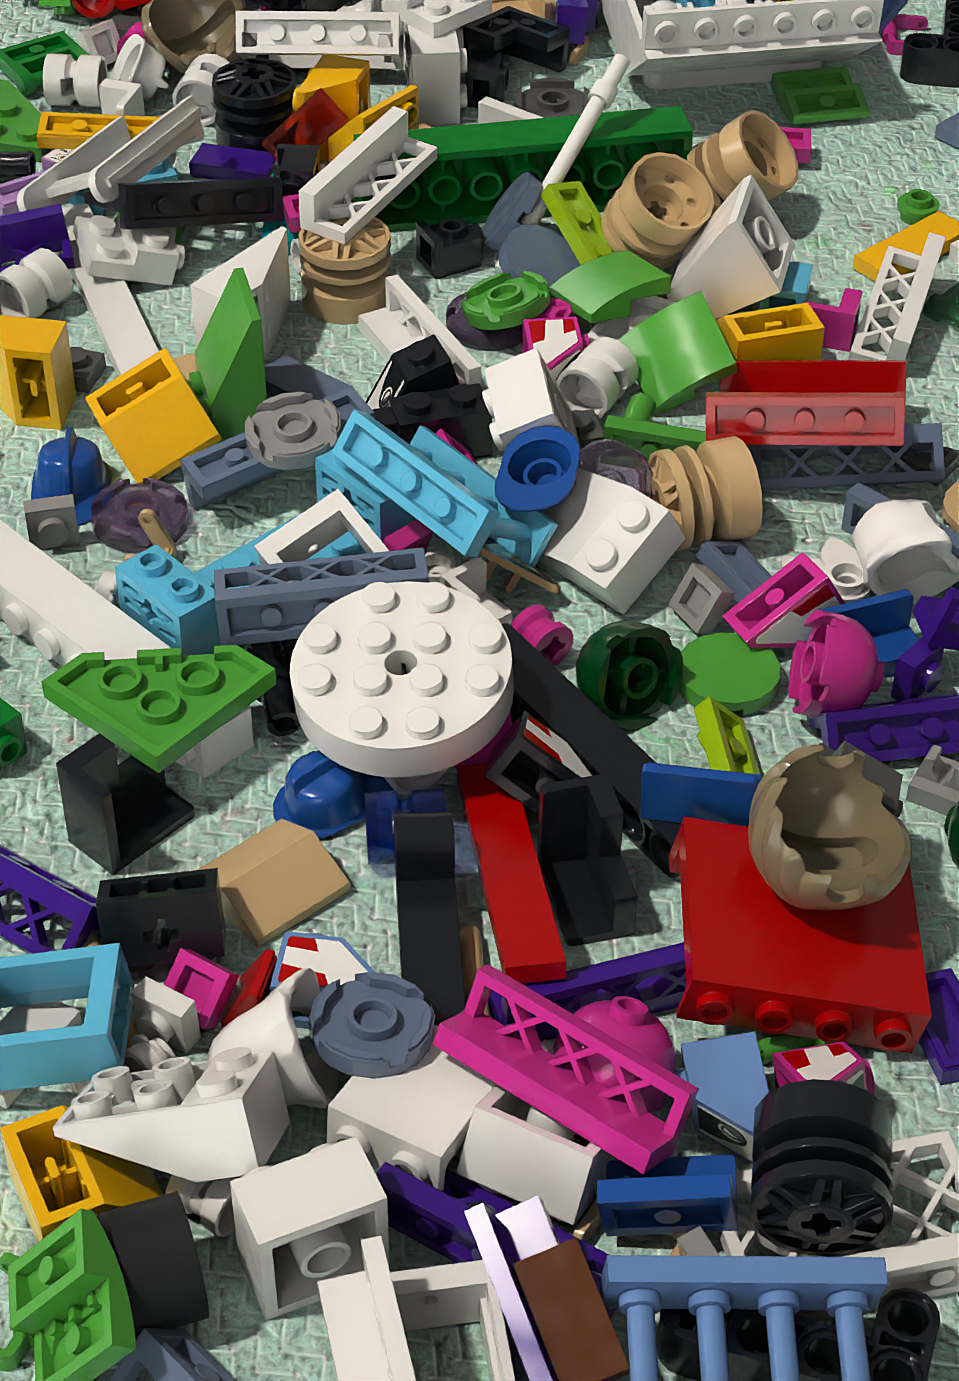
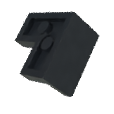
M506 6L463 26V44L467 51V64L472 49L492 52L503 51V54H509L556 72H562L566 69L570 27L510 6Z
M100 733L56 762L68 840L113 876L195 816L194 806L166 786L164 770L158 773L132 755L118 764L115 744Z
M607 773L547 783L540 787L538 861L548 895L568 946H578L635 935L638 896L621 855L624 813Z

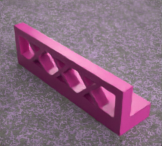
M489 964L478 969L464 1012L441 1022L433 1045L642 1174L674 1154L699 1088ZM491 990L507 999L515 1023L504 1026L484 1014ZM547 1022L557 1028L567 1053L554 1056L544 1050L534 1025ZM599 1053L611 1060L620 1084L607 1088L594 1079L586 1056ZM653 1085L674 1098L666 1122L647 1111L639 1088Z

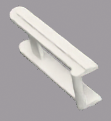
M191 95L183 99L133 139L130 138L124 115L117 117L21 189L17 196L19 211L22 212L60 203L62 205L78 191L85 188H90L93 197L101 203L115 200L119 196L118 183H136L181 146L204 139V130L200 120L202 111L200 107L197 108L194 96Z

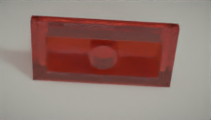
M320 87L263 140L261 145L278 162V144L320 146L349 118Z

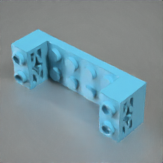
M333 448L315 458L317 503L339 489L382 542L386 536L416 520L414 516L331 453ZM294 518L195 573L155 544L115 566L120 610L169 647L181 648L182 656L214 654V646L221 645L215 606L214 570L261 565L254 546ZM348 531L307 560L367 553ZM248 586L229 587V588H227V589L240 588V587H248Z

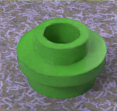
M914 189L899 197L897 209L900 212V219L906 224L913 225L938 212L940 204L930 192Z

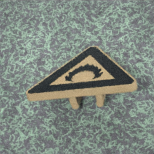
M488 536L479 553L487 558L486 581L490 579L494 568L499 564L506 570L511 571L508 578L504 581L506 592H511L516 587L521 576L552 593L557 594L561 586L537 564L535 568L529 567Z

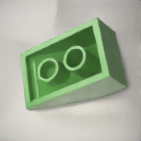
M243 267L233 269L195 351L196 372L189 373L190 386L222 437V440L218 443L245 432V421L250 415V418H252L257 413L256 407L267 399L262 321Z

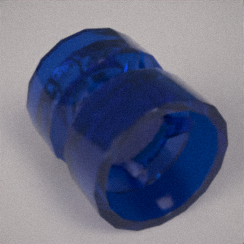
M444 788L412 790L407 799H401L396 791L364 792L368 865L395 864L392 826L394 814L446 812Z

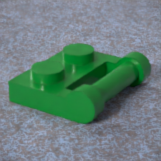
M60 31L0 49V69L17 85L18 90L26 97L35 94L36 89L43 87V66L47 54H70L76 61L80 55L89 54L64 31Z

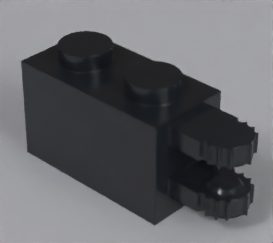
M479 383L470 385L459 384L452 388L428 392H411L403 396L388 398V407L373 409L375 419L409 445L421 425L426 426L434 433L439 429H443L468 449L474 459L492 456V435L489 424L492 423V417L485 405L482 395L483 390Z

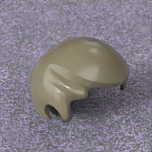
M151 0L142 8L141 15L142 30L146 43L163 54L166 59L165 68L181 75H185L186 70L195 58L206 53L217 54L225 58L229 63L238 61L240 56L236 53V11H246V1Z
M822 745L803 746L795 748L781 759L779 763L775 764L764 775L754 793L749 813L748 842L750 854L757 870L780 898L790 905L801 909L837 911L868 905L883 899L901 881L911 860L912 846L907 828L899 818L883 806L882 800L885 789L879 784L868 781L863 776L862 771L866 759V754L863 751L854 750L852 753L844 756H822L821 753L824 750Z

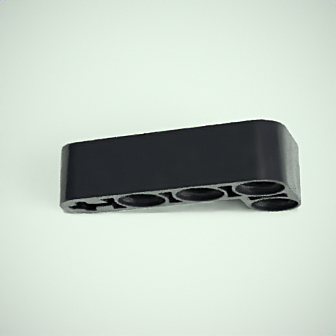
M945 0L941 35L913 33L905 37L899 72L902 80L919 85L959 88V0Z
M453 812L394 814L395 877L401 978L415 984L424 993V1001L430 1008L432 1005L435 1014V1025L439 1026L441 1022L464 1012L465 1009L455 884Z
M899 1288L883 1296L878 1306L871 1337L866 1336L871 1381H927L940 1325V1312L935 1302L927 1294L916 1289ZM661 1309L657 1336V1355L660 1362L667 1370L677 1375L701 1381L696 1316L692 1315L689 1309ZM731 1309L727 1314H724L730 1381H772L766 1317L760 1315L758 1310ZM794 1315L800 1381H842L836 1327ZM895 1330L906 1331L914 1336H904ZM745 1348H758L766 1353L753 1354L746 1351ZM812 1368H825L833 1374H820L812 1370Z

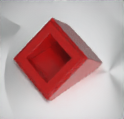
M266 949L237 980L221 1018V1027L224 1028L235 1018L254 1008L271 993L270 984L277 962L275 951Z

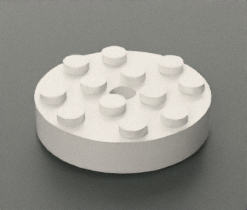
M375 582L369 584L364 589L338 599L317 614L306 626L296 642L290 662V679L296 714L307 738L329 759L341 766L368 775L381 777L420 776L447 769L468 759L486 746L499 732L510 712L513 701L512 652L509 639L501 623L489 609L474 598L458 590L446 587L439 582ZM403 663H406L407 674H404Z

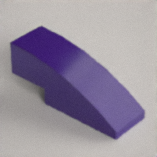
M557 0L554 22L570 27V44H584L585 33L594 32L598 0Z

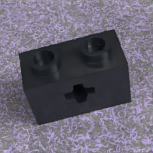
M218 868L100 880L96 908L102 945L120 943L130 972L145 971L158 963L174 962L180 948L191 949L210 960H213L215 957L225 956L226 928ZM158 919H165L168 928H160Z

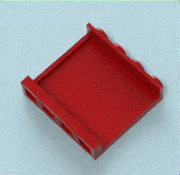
M735 360L737 373L719 379V392H707L706 441L737 436L746 445L904 446L907 360Z
M684 816L669 854L670 872L678 873L681 877L686 988L676 1010V1018L699 1021L709 1025H725L758 1030L768 1034H785L820 1039L828 1043L844 1041L846 1044L877 1048L887 1052L912 1054L932 1014L910 863L897 886L879 901L837 911L801 909L790 905L780 898L757 870L749 850L748 827Z

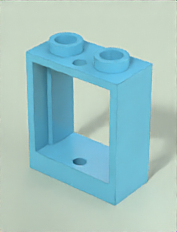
M120 943L0 958V1009L88 998L84 1025L0 1035V1091L90 1081L93 1075L102 1070L124 1066L132 1009L131 992L134 990L135 985Z

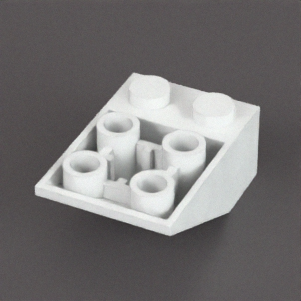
M283 226L190 284L196 349L233 269L243 267L261 317L264 361L267 360L291 304L287 228Z
M238 1047L223 1051L214 1056L213 1060L191 1063L188 1057H174L157 1063L151 1070L130 1073V1069L127 1066H117L102 1070L93 1075L92 1081L82 1093L71 1101V1106L55 1123L53 1131L56 1137L197 1183L245 1176L251 1170L265 1166L290 1124V1118L274 1051L252 1054L250 1048Z

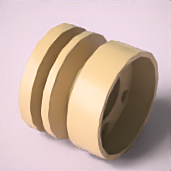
M755 110L744 112L726 124L721 132L710 135L705 141L692 147V150L687 155V161L691 162L704 174L712 188L714 200L712 214L715 213L743 178L749 175L754 177L768 201L774 200L793 188L798 180V162L786 134L766 114Z
M663 152L645 155L634 164L623 180L622 186L616 190L613 198L607 203L601 218L603 235L614 252L629 250L659 269L668 268L680 258L685 247L710 218L714 207L712 188L699 169L678 155Z
M349 217L331 219L329 222L343 226L349 220ZM374 217L346 244L301 228L298 237L302 269L300 273L302 303L305 310L311 316L327 323L340 325L359 324L358 315L386 307L385 277L391 276L389 267L391 263V237L389 228L380 219Z
M737 436L705 441L699 444L696 452L688 445L675 448L673 451L663 449L650 454L646 471L647 497L671 512L686 538L675 552L690 549V546L699 548L701 542L710 541L711 537L716 541H734L757 535L762 521V490L753 457L743 440Z

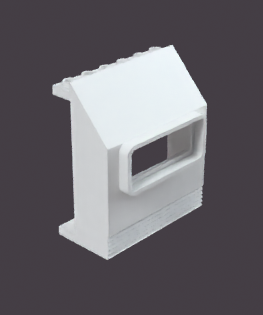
M599 0L617 54H622L630 60L624 76L641 75L644 85L656 90L771 81L773 73L819 69L822 67V61L850 59L883 42L879 34L884 0H793L777 2V0H745L748 4L733 5L732 0H726V4L722 5L721 0H715V6L694 8L692 2H687L686 7H682L681 3L669 0L676 4L675 9L654 11L651 4L659 0Z

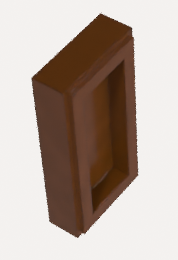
M577 1237L512 1264L558 1381H614L630 1374L629 1364Z

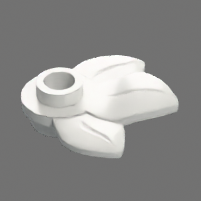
M829 537L822 547L820 558L810 559L829 577L845 603L868 598L871 589L864 585L863 568L856 549L840 539ZM782 555L781 569L796 557Z

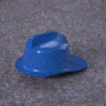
M541 426L531 428L517 435L507 445L495 481V497L499 503L510 510L519 512H545L548 508H553L563 503L572 494L576 485L577 470L580 462V446L573 434L559 427Z
M67 427L65 437H60L44 444L38 454L36 470L33 474L31 500L73 494L77 525L81 526L95 520L106 508L109 499L111 475L109 465L103 461L98 446L91 440L77 437L73 427Z
M312 751L301 756L291 765L285 777V785L279 790L273 802V817L276 822L284 819L312 830L319 839H324L381 812L391 805L397 792L393 790L384 777L351 770L329 759L320 751Z

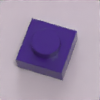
M922 637L901 654L896 662L891 697L896 700L918 698L924 692L931 693L939 685L944 675L945 667L941 664L944 648L929 647Z

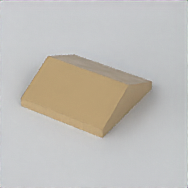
M284 819L278 820L197 869L218 868L223 912L258 948L351 890L349 880L314 831Z

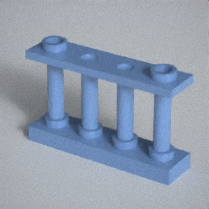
M607 1255L600 1279V1296L606 1309H619L620 1313L627 1316L630 1381H659L655 1314L660 1312L661 1309H689V1312L696 1316L701 1381H730L724 1314H727L731 1309L758 1310L760 1315L766 1317L772 1381H800L794 1314L800 1310H827L830 1316L835 1317L842 1381H871L863 1315L869 1310H875L888 1285L885 1257Z

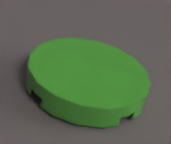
M530 271L521 272L522 277L511 278L510 273H499L483 279L472 286L465 294L467 301L462 300L461 306L465 320L470 326L481 330H500L523 324V319H534L543 313L550 304L551 294L548 282L542 275Z
M720 632L704 635L688 643L681 651L683 657V679L679 691L682 697L694 707L710 696L730 711L743 710L742 715L756 713L771 704L779 691L781 664L770 648H750L738 634Z

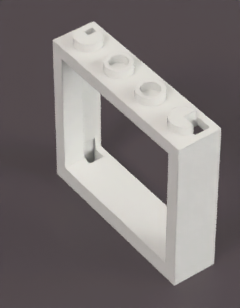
M236 11V53L241 59L256 58V55H269L270 60L279 61L290 68L298 69L314 68L322 55H337L369 60L370 69H404V28L399 12ZM385 56H391L394 63L385 62Z

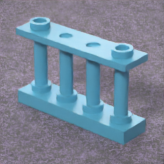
M354 409L331 452L464 556L477 558L489 536L526 565L535 568L559 525L541 511L519 512L501 505L495 497L496 478L426 426H419L409 445L368 413Z

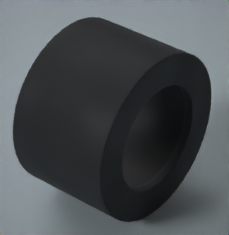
M177 1191L97 1214V1219L109 1239L124 1278L134 1322L135 1340L143 1328L173 1329L209 1318L207 1294L195 1242L184 1205Z

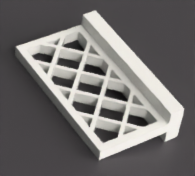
M948 1130L892 1141V1161L890 1172L893 1176L892 1193L899 1183L931 1199L921 1218L893 1205L892 1223L912 1233L906 1244L890 1247L879 1242L862 1250V1253L842 1256L885 1257L888 1285L875 1309H878L883 1296L899 1288L916 1289L927 1294L930 1298L959 1292V1233L952 1234L930 1223L940 1204L959 1213V1153ZM938 1154L946 1174L939 1185L907 1168L912 1159ZM752 1169L737 1172V1194L745 1192L751 1195ZM951 1184L953 1186L954 1191L949 1189ZM738 1215V1231L718 1232L726 1256H746L753 1243L756 1242L782 1256L821 1257L818 1255L799 1254L777 1247L758 1233L752 1221ZM737 1233L744 1236L741 1242L739 1240ZM800 1310L794 1314L817 1322L835 1318L830 1316L827 1310Z

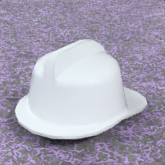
M133 34L125 42L117 57L111 79L142 84L143 101H149L158 87L168 88L169 86L163 78L166 59L163 54L146 43L144 38L138 34Z

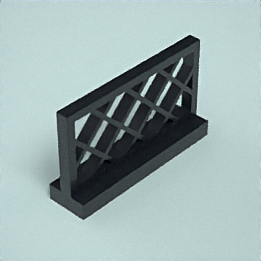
M275 176L118 183L119 196L115 200L106 203L97 201L90 190H84L85 204L119 212L120 228L123 229L283 221L282 178Z

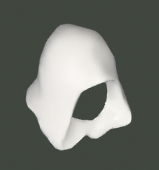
M895 499L876 503L863 515L851 536L863 568L864 585L871 589L875 596L908 589L914 596L913 605H915L921 596L932 597L959 581V559L952 554L950 537L939 527L935 511L930 502L926 500Z
M311 968L297 971L279 984L261 1003L226 1025L214 1038L208 1052V1061L213 1060L214 1056L223 1051L238 1047H248L251 1049L252 1054L274 1051L286 1105L301 1104L327 1109L337 1093L339 1070L329 1066L316 1053L314 1048L312 1053L304 1058L292 1016V1011H299L308 1018L310 1017L313 1001L320 993L315 971Z

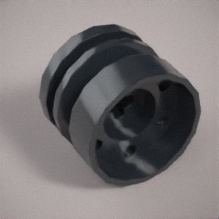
M247 58L230 62L220 67L213 74L212 91L214 94L213 104L217 111L215 116L217 145L277 153L278 144H294L295 130L298 125L297 112L293 111L292 107L293 94L296 89V74L289 66L279 61L265 58Z
M811 1079L787 1083L767 1093L755 1108L753 1123L752 1161L754 1165L752 1167L750 1220L758 1233L777 1247L799 1254L824 1257L854 1254L878 1244L891 1230L893 1219V1198L891 1196L893 1176L890 1172L892 1161V1118L885 1104L866 1089L833 1080Z

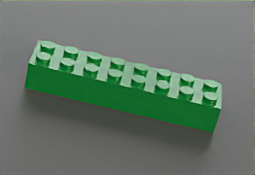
M670 106L601 113L562 183L581 181L598 212H604L607 203L613 198L616 190L622 186L623 180L629 171L643 156L663 152L675 154L687 160V155L692 150L693 130L682 107ZM581 115L408 130V137L436 146L437 159L375 217L380 219L389 228L390 232L415 230L416 222L422 220L428 226L438 224L448 218L462 217L468 224L485 223L501 196L520 175L529 172L542 184ZM362 134L353 135V141ZM403 152L398 157V160L416 158L417 156ZM396 175L377 176L375 181L393 179ZM371 195L356 197L355 199L356 202L371 200L373 197ZM548 208L545 211L543 217L552 216Z

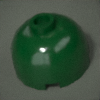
M626 619L607 624L590 635L581 648L576 662V683L578 689L618 727L634 730L649 726L658 718L649 715L659 711L663 704L671 706L677 697L683 679V657L680 649L672 645L669 638L671 636L665 630L650 624Z

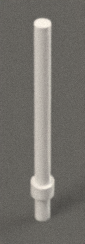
M616 54L603 78L595 81L588 94L590 100L542 182L541 193L548 184L563 182L604 108H610L618 94L616 87L630 64V60L624 55ZM541 196L532 213H529V215L524 214L520 221L521 225L539 224L547 210V206ZM498 259L494 269L499 273H503Z

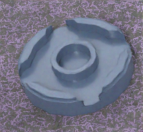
M526 172L520 175L494 206L482 229L485 240L484 246L494 252L499 251L509 232L521 225L519 222L524 214L529 215L534 210L541 194L542 184L531 173Z
M535 224L520 225L510 231L499 249V265L503 273H510L511 278L522 277L521 272L523 271L542 275L548 282L549 290L550 286L562 276L580 266L579 261L564 237L549 228Z
M377 972L355 974V981H348L341 985L340 979L328 984L314 999L309 1017V1033L313 1048L329 1066L351 1076L373 1079L398 1075L419 1064L431 1049L435 1027V1014L432 1005L430 1008L424 1001V993L415 984L396 975Z

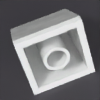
M752 175L743 178L685 247L671 283V291L667 294L668 300L677 302L701 291L714 318L717 319L781 292L795 244Z

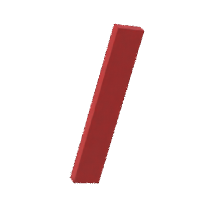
M488 763L457 766V784L502 972L521 984L566 979V958L522 802L485 776Z

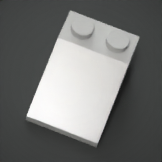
M578 468L576 485L572 494L563 503L542 512L559 525L539 560L624 615L686 538L667 508L633 487Z
M544 1040L541 1043L542 1048L552 1054L554 1043ZM496 1085L474 1106L456 1173L475 1181L477 1185L486 1191L496 1195H506L520 1202L539 1196L544 1202L550 1220L565 1221L574 1225L596 1199L597 1180L606 1179L607 1163L618 1159L501 1086Z

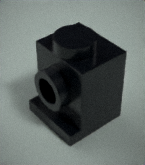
M472 49L467 64V72L465 73L467 107L478 108V102L486 96L505 103V91H507L509 82V67H503V51L492 52L489 50Z
M277 145L278 165L274 166L273 177L282 178V196L299 194V190L320 172L319 145Z
M462 217L448 218L431 226H428L424 220L416 222V259L435 280L481 267V249L484 247L485 240L483 231L478 224L469 225Z

